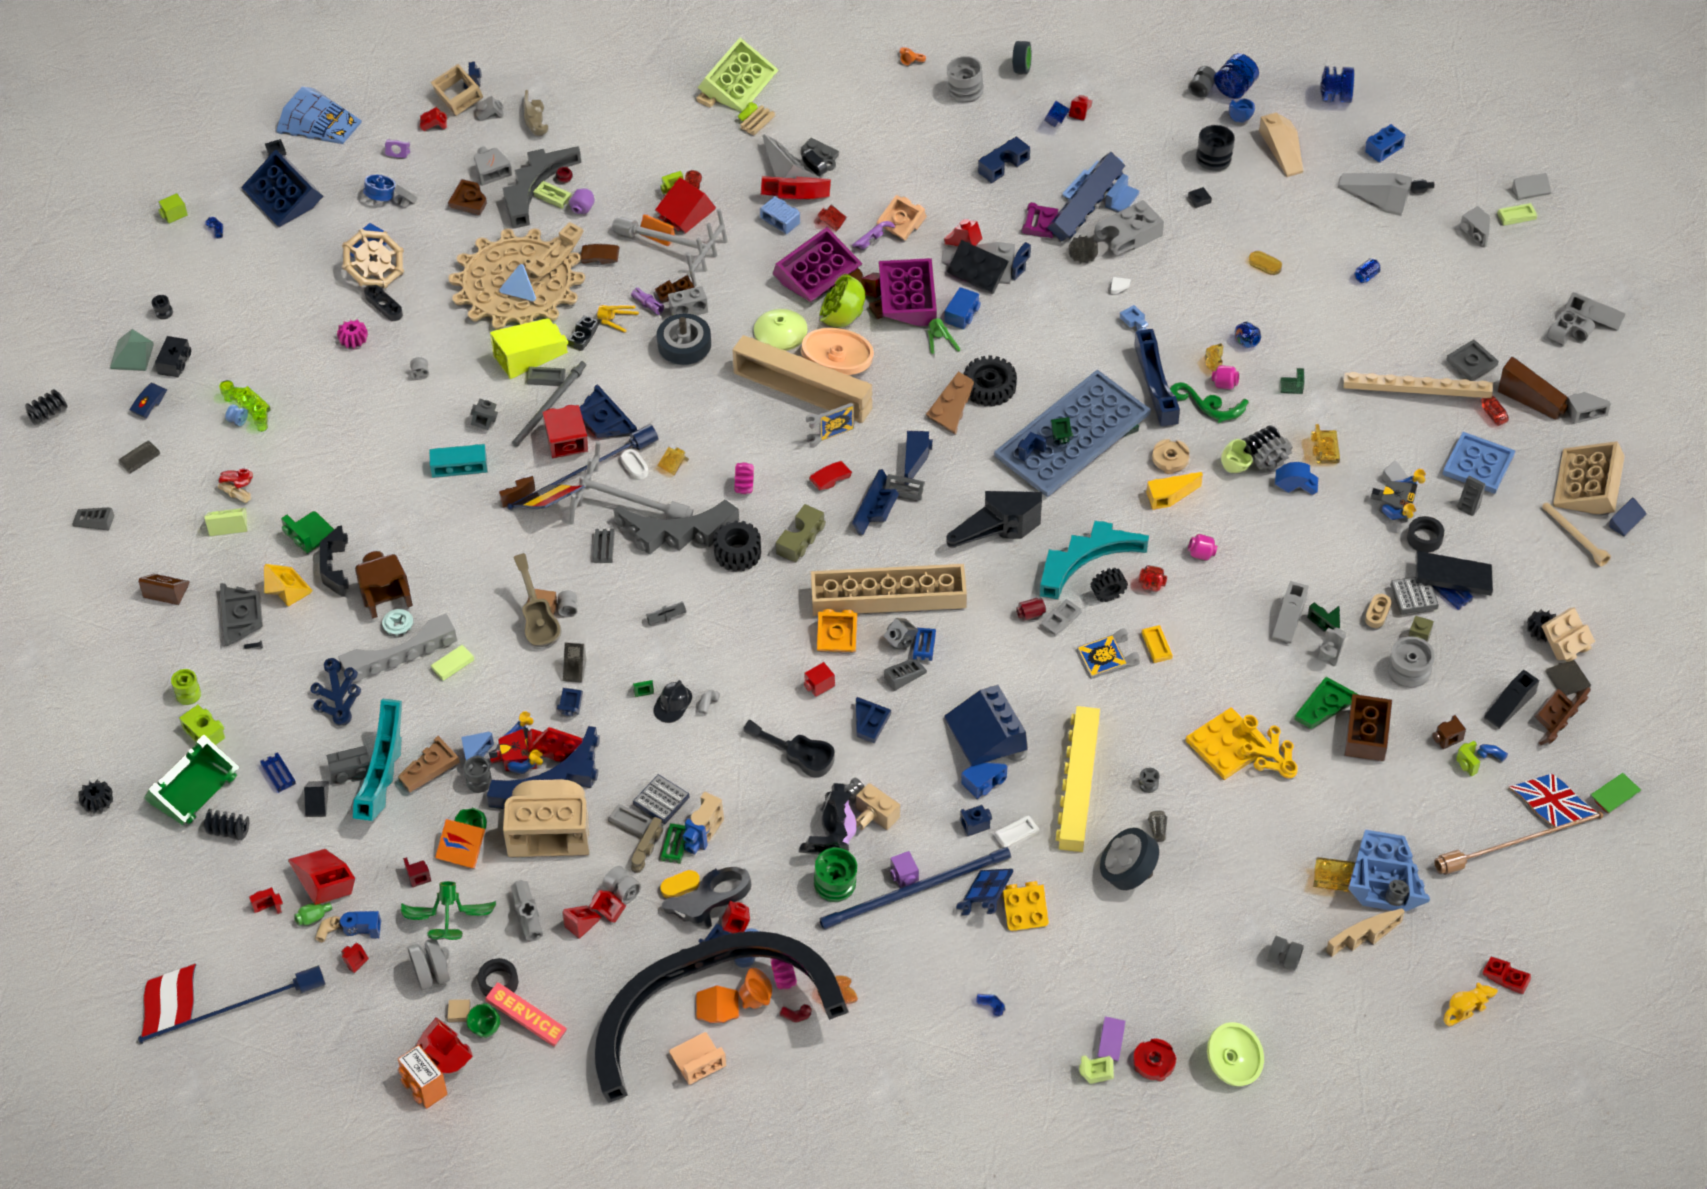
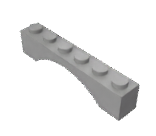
M447 613L428 620L424 628L417 635L398 646L377 651L355 649L339 655L341 669L344 673L348 667L354 668L358 672V676L352 683L358 682L406 661L414 660L426 653H431L441 647L451 645L457 641L456 631Z

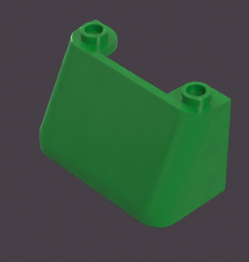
M204 735L196 742L197 745L190 749L157 784L155 783L147 791L144 797L149 804L181 825L185 823L190 825L197 817L195 813L226 782L230 784L238 776L235 772L239 767Z

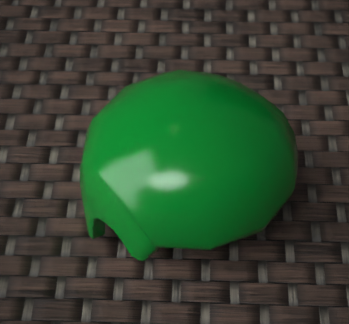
M476 808L460 810L454 820L485 830L487 826L485 814Z
M477 1004L470 1009L466 1024L476 1036L480 1038L491 1037L497 1032L501 1024L500 1015L489 1004Z

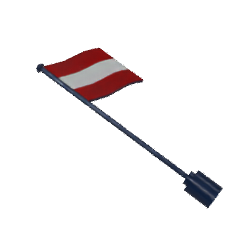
M196 963L147 980L144 992L145 1019L142 1036L138 1037V1042L143 1044L145 1040L295 987L296 991L301 990V993L324 986L326 983L320 966L318 965L295 973L296 978L292 979V984L192 1019L194 1007L193 978Z

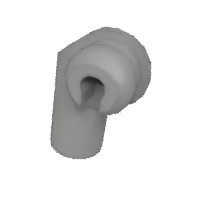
M708 690L702 694L698 712L707 714L709 703L712 701L717 702L720 693Z

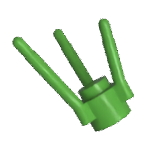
M934 319L929 323L930 330L928 335L932 354L934 353L933 336L938 338L943 336L945 340H950L957 351L961 350L941 319Z

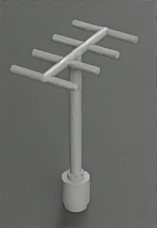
M717 209L720 225L714 234L711 224L707 223L706 225L709 235L707 243H702L700 238L694 241L639 227L636 220L625 217H616L612 223V229L617 234L628 237L642 234L697 248L699 255L693 263L690 253H686L689 272L694 286H697L694 270L700 261L703 271H707L704 255L709 248H712L714 257L718 256L715 246V240L718 235L722 233L723 242L726 243L728 241L721 209Z
M596 441L595 455L593 460L591 458L588 459L587 472L585 477H579V486L584 485L587 489L592 488L663 511L664 514H667V519L693 516L694 510L690 506L675 501L666 505L591 481L593 471L597 472L599 468L600 441ZM585 488L578 491L577 494H571V524L574 523L577 505L582 506Z

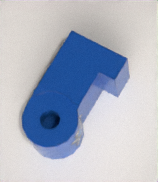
M379 911L346 912L341 916L340 923L346 935L355 936L360 933L370 934L371 938H380L382 920Z

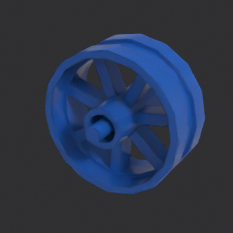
M379 174L369 175L365 178L363 193L368 198L376 201H388L394 197L396 183L388 176Z

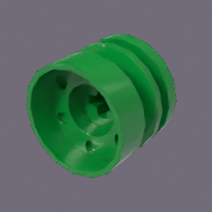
M830 848L823 851L815 861L814 888L821 898L830 902H840L849 898L856 889L858 864L855 857L849 851L843 848Z

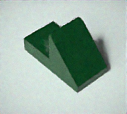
M1314 602L1309 606L1307 618L1325 633L1328 628L1332 630L1334 628L1340 629V606L1327 613L1323 607Z

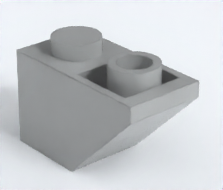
M1477 206L1462 215L1460 228L1481 246L1486 247L1489 237L1490 216Z

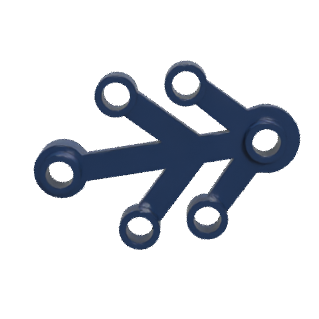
M328 658L324 662V669L329 673L332 691L325 689L318 682L311 685L310 691L316 696L321 695L334 701L336 708L328 706L325 701L318 699L314 702V709L318 712L332 715L333 721L337 725H347L352 719L350 708L356 697L361 694V688L356 684H351L357 678L358 672L354 668L348 667L344 671L346 678L340 687L338 673L342 667L341 663L335 658ZM348 691L349 696L345 703H343V698Z

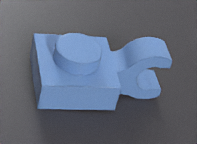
M1135 305L1120 312V318L1130 328L1136 326L1137 330L1140 331L1146 330L1145 327L1149 326L1145 321V315Z

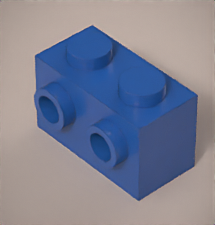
M1390 124L1382 128L1375 135L1368 137L1365 152L1380 163L1404 147L1406 135Z

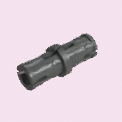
M683 601L669 607L663 606L660 610L646 614L650 626L663 620L669 621L671 617L686 613V608Z

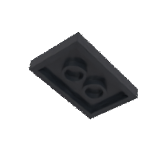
M961 240L947 269V273L991 293H995L1009 261Z

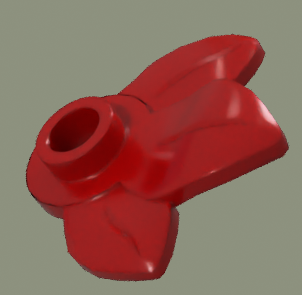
M246 468L239 469L238 471L227 470L220 473L219 483L234 482V486L238 489L252 481L253 472Z

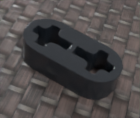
M812 149L802 152L803 162L817 176L827 172L826 164Z

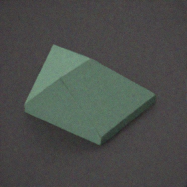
M131 329L118 340L110 368L146 371L154 346L153 341Z

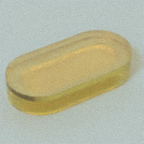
M1254 251L1249 255V264L1269 275H1278L1282 270V262L1264 252Z

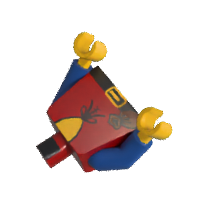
M521 712L519 715L520 721L498 739L500 750L489 752L491 764L503 761L505 771L525 774L531 769H537V765L543 763V760L540 758L542 756L541 752L538 750L528 752L529 730L525 725L529 726L534 722L533 718L529 717L531 715L529 712Z

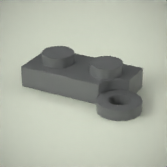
M810 138L801 147V152L812 149L824 161L827 171L836 168L835 159L839 156L838 150L813 138Z

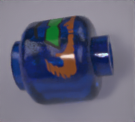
M1248 321L1236 326L1234 338L1238 343L1246 348L1259 344L1261 330Z

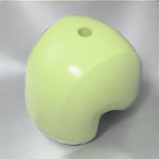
M1241 439L1232 440L1224 448L1221 462L1227 472H1243L1253 463L1252 456L1244 451L1245 441Z

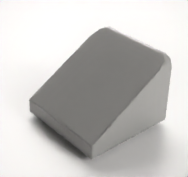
M1396 461L1387 466L1382 474V479L1386 482L1408 478V475Z

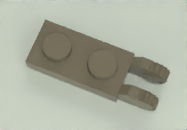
M657 817L653 818L633 854L631 870L634 873H639L644 869L646 856L651 855L654 849L653 843L656 839L659 840L663 833V828H661L662 820Z

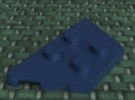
M598 384L595 385L591 396L588 395L584 404L579 407L584 424L596 438L631 434L637 431V427Z

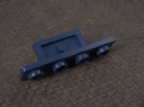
M883 469L878 470L852 522L859 535H864L870 522L886 521L899 495L896 489H885L887 475Z

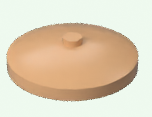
M840 328L814 330L804 337L801 347L804 359L817 362L820 365L835 369L846 375L857 374L868 369L872 364L874 355L873 347L868 340L855 332Z

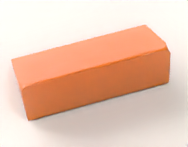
M646 214L643 215L640 227L674 235V226ZM642 235L665 246H669L672 243L669 241Z

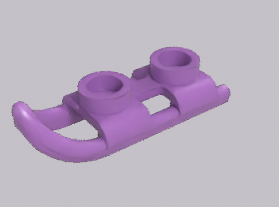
M891 221L881 222L853 243V248L857 246L862 250L870 245V239L874 237L876 240L884 234L882 227L895 228V225Z

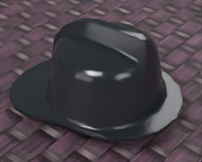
M681 680L668 683L655 703L654 715L661 722L671 723L679 720L692 701L691 691L682 684Z

